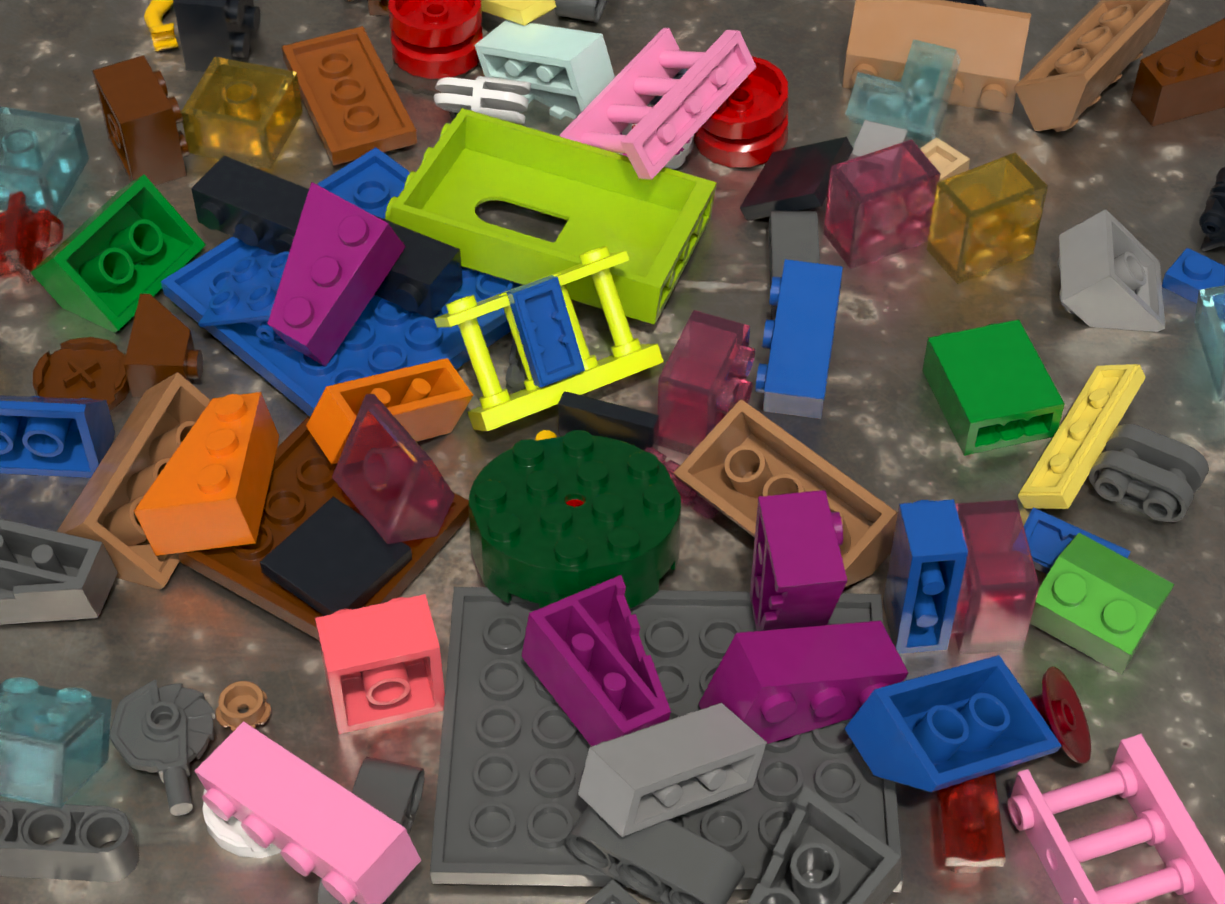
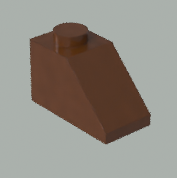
M140 294L124 361V368L132 397L142 398L146 390L177 372L193 385L194 379H201L203 355L201 350H195L191 330L151 294Z

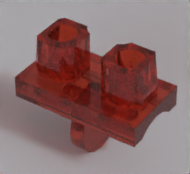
M22 191L10 194L8 210L0 213V277L19 272L29 283L36 280L30 272L42 262L43 251L59 244L63 239L64 225L49 210L42 209L38 213L31 211L26 204V196Z
M995 772L937 790L944 866H950L951 871L954 873H983L986 871V867H1003L1006 857Z

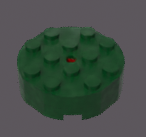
M573 430L564 436L538 441L524 439L514 444L513 448L490 461L477 475L472 484L468 501L471 552L483 584L494 595L508 604L512 600V594L524 600L538 603L540 609L622 575L626 586L624 595L629 609L654 596L659 591V579L669 569H676L680 552L681 496L665 465L658 460L657 456L634 445L612 438L594 436L583 430Z

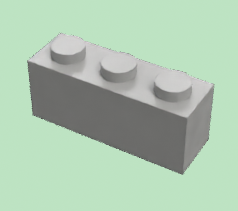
M719 703L589 747L578 795L621 837L753 788L767 742L724 704Z

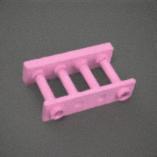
M663 28L559 136L611 152L625 153L640 179L652 180L756 68V65L739 30H726L706 52L680 51L670 28ZM681 69H689L680 79H672ZM655 96H663L654 107H647ZM630 123L637 124L627 135H619Z
M1142 734L1120 741L1109 773L1041 794L1028 769L1017 773L1011 797L1008 799V810L1011 820L1019 831L1024 830L1064 904H1136L1173 891L1178 895H1183L1187 904H1225V873ZM1117 794L1122 798H1127L1137 815V820L1072 841H1067L1054 817V814ZM1144 842L1150 846H1155L1165 864L1164 869L1097 891L1094 890L1080 865L1082 862Z

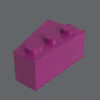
M311 182L267 324L287 345L326 367L406 246L389 223Z
M825 490L758 497L750 587V602L756 631L828 625L848 580L839 547L843 544L841 516L839 512L830 511Z
M622 575L530 612L526 626L521 657L591 747L601 742L668 721L671 714V709L651 655H646L639 637L641 627L636 614L631 615L624 595L626 586Z
M881 620L736 633L698 704L701 709L719 703L724 704L767 742L766 744L853 718L874 689L903 682L909 672Z

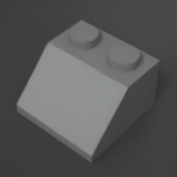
M1106 209L1059 234L1060 256L1057 259L1061 274L1059 298L1069 313H1075L1089 327L1159 332L1165 329L1160 261Z

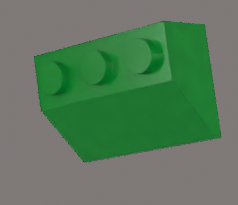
M143 174L113 195L30 273L63 309L115 333L136 314L140 294H151L154 296L162 289L161 281L184 267L206 244L146 175Z

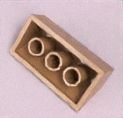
M856 0L846 52L842 88L1013 114L1017 93L1014 86L1019 82L1031 13L945 0Z
M1100 0L1014 86L1035 132L1048 129L1061 132L1077 124L1081 113L1087 107L1100 100V94L1108 85L1121 78V72L1129 63L1142 56V50L1156 36L1171 0Z
M178 372L146 390L57 532L103 542L118 571L116 578L158 590L164 588L180 561L179 555L174 553L155 556L134 510L211 400Z
M742 399L736 403L673 473L678 480L754 538L759 496L825 490L830 511L839 512L842 520L843 544L839 547L848 580L845 587L871 576L891 554L898 513Z

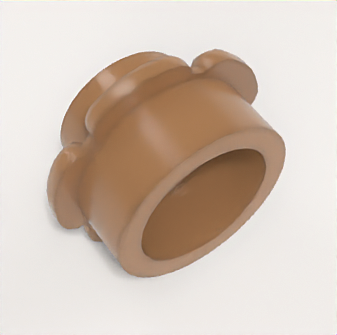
M238 681L228 685L221 692L219 706L215 712L216 719L222 727H230L232 732L243 721L255 729L258 725H262L268 720L271 706L266 702L267 696L265 692L256 684L248 681ZM242 709H248L246 713L238 712Z

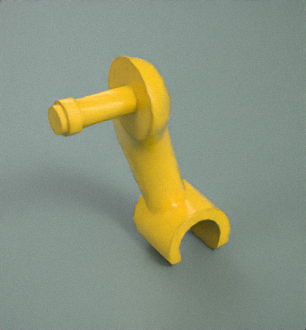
M151 0L145 11L144 21L151 33L156 52L179 47L175 37L174 24H163L162 22L163 16L173 6L174 0Z

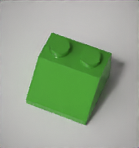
M1078 533L1058 556L1033 597L1026 621L1122 675L1175 584L1089 537Z

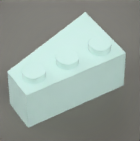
M505 20L475 44L485 77L530 82V93L522 95L529 100L528 104L533 99L550 107V115L559 120L564 116L575 119L615 78L603 34L535 23H529L524 26Z

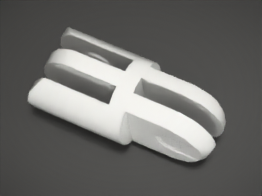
M478 76L476 80L445 77L441 78L435 86V89L442 93L434 95V102L436 106L446 111L459 113L464 108L525 126L526 117L519 112L527 111L529 100L522 95L530 93L531 83Z

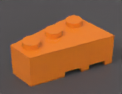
M261 392L241 395L230 394L224 397L212 398L135 508L134 513L155 556L256 543L279 442V434Z

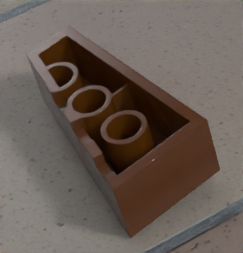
M1225 18L1140 60L1131 101L1152 127L1225 108Z

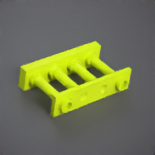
M607 246L599 247L580 254L581 264L552 274L558 277L585 371L541 388L534 385L507 291L476 302L475 296L471 295L446 304L448 313L434 318L437 328L459 326L483 394L479 398L481 406L467 411L473 430L488 432L558 404L564 391L582 395L664 362L658 344H640L638 338L633 339L610 267L629 261L627 251L609 253ZM589 275L592 276L615 344L611 347L613 355L598 361L596 356L590 355L566 287L567 283ZM500 308L504 309L528 378L523 381L526 389L510 395L507 389L501 388L477 317Z

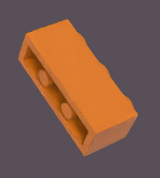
M440 359L326 386L306 427L332 465L451 433L472 399L473 393L449 359Z

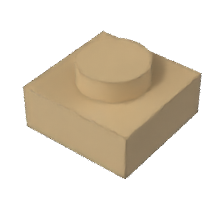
M936 137L907 157L905 171L939 193L968 173L970 158Z

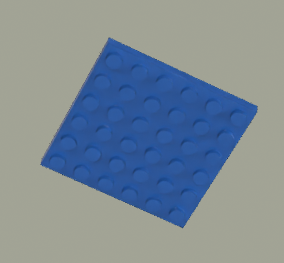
M375 147L317 183V185L368 213L385 219L389 201L393 196L398 197L403 191L410 172ZM231 237L161 281L163 293L199 323L209 308L211 298L220 291L230 276L231 268L235 263L249 256L256 258L276 254L256 246L247 245L242 240ZM461 266L463 284L446 304L474 295L476 302L522 286V284ZM373 295L326 367L290 347L281 338L274 339L273 342L261 340L256 334L257 327L252 321L203 327L310 417L326 386L448 358L454 368L458 369L470 360L458 325L437 328L434 318H428L414 311H407L399 305ZM446 304L434 318L448 313ZM503 308L477 317L487 348L511 331Z

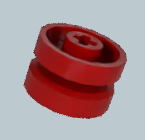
M389 0L392 57L400 69L413 76L441 79L464 74L478 65L479 58L475 44L483 39L481 0Z
M752 56L756 68L694 134V143L699 152L713 163L730 168L753 167L766 163L772 152L781 151L788 141V81L781 69L768 60Z

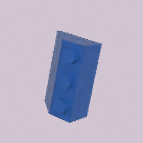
M0 395V474L92 477L111 447L115 436L107 400Z
M1000 655L874 689L844 728L874 776L929 792L1055 753L1062 746Z

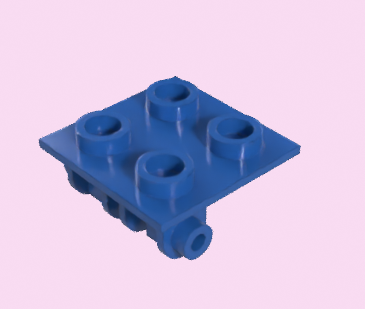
M286 251L277 255L256 258L249 256L235 263L231 268L230 276L220 291L211 298L209 308L198 325L200 327L252 321L257 327L256 334L261 340L273 342L274 339H279L280 337L267 323L289 252Z

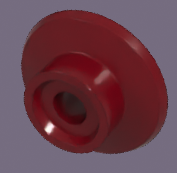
M1052 666L1043 675L1042 694L1030 697L1029 699L1056 736L1065 753L1075 762L1087 763L1091 757V738L1082 705L1064 673Z

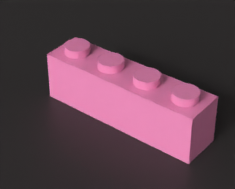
M244 721L195 770L207 791L202 796V799L217 816L225 821L234 816L242 822L241 827L246 834L263 848H267L271 843L281 849L280 853L285 861L301 875L306 877L311 871L322 878L321 882L326 890L342 904H350L353 900L358 904H382L421 861L406 828Z

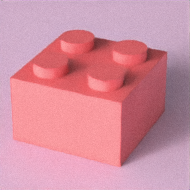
M426 594L409 598L398 597L386 603L353 610L342 609L333 614L315 618L338 735L444 711L445 691L440 646Z

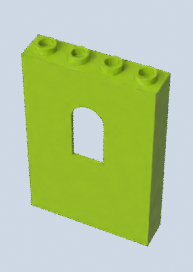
M462 108L451 124L446 123L436 145L427 148L418 170L409 173L400 195L391 198L386 209L385 220L460 249L461 266L522 285L581 264L580 254L599 247L607 246L609 253L627 251L629 261L610 267L625 316L655 325L711 219L717 182L663 167L652 180L640 179L628 156ZM499 200L568 221L553 243L484 222L476 215L475 209L483 202ZM591 275L566 284L571 300L602 309Z

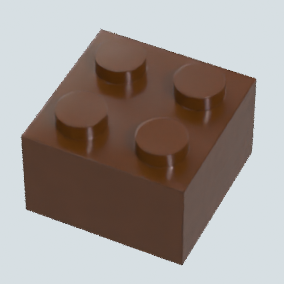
M144 55L92 70L108 139L130 182L145 174L153 185L156 186L187 176L183 158L189 156V149L182 131H178L176 125L183 122L182 114L174 96L167 98L168 91L161 71H152Z

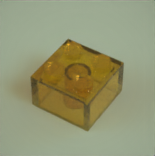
M214 57L181 111L189 153L221 159L225 155L247 165L271 169L303 113L297 72Z
M1016 152L937 182L927 251L957 284L975 277H982L990 271L1014 261L1024 260L1029 255L1034 254L1048 185Z

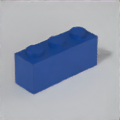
M785 259L782 277L773 276L769 305L777 306L775 320L766 319L762 348L771 350L768 364L759 363L755 387L756 393L764 394L763 411L822 419L841 290L842 266Z
M954 499L939 501L919 500L914 503L899 504L883 598L891 640L899 654L948 650L968 556V549Z

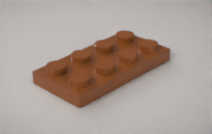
M363 26L282 46L284 62L333 166L354 161L375 147L384 153L417 144L416 129Z

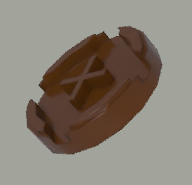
M84 337L65 341L60 344L61 349L53 354H50V351L40 357L33 370V388L36 396L107 400L109 411H111L126 399L130 391L124 368L126 354L119 351L116 344L106 339Z

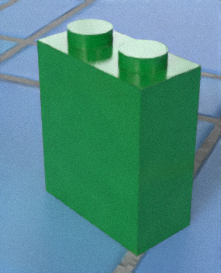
M1019 319L928 337L922 371L964 456L1054 437L1060 425L1065 403Z

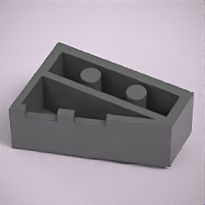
M0 519V625L98 618L118 573L103 542Z

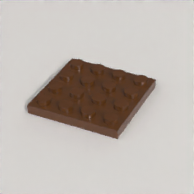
M307 417L277 447L256 543L178 553L180 562L319 640L315 618L324 615L262 573L260 561L328 500L335 497L411 547L412 560L361 608L386 603L391 599L398 598L469 518V500L379 453L331 465L306 427L310 417Z

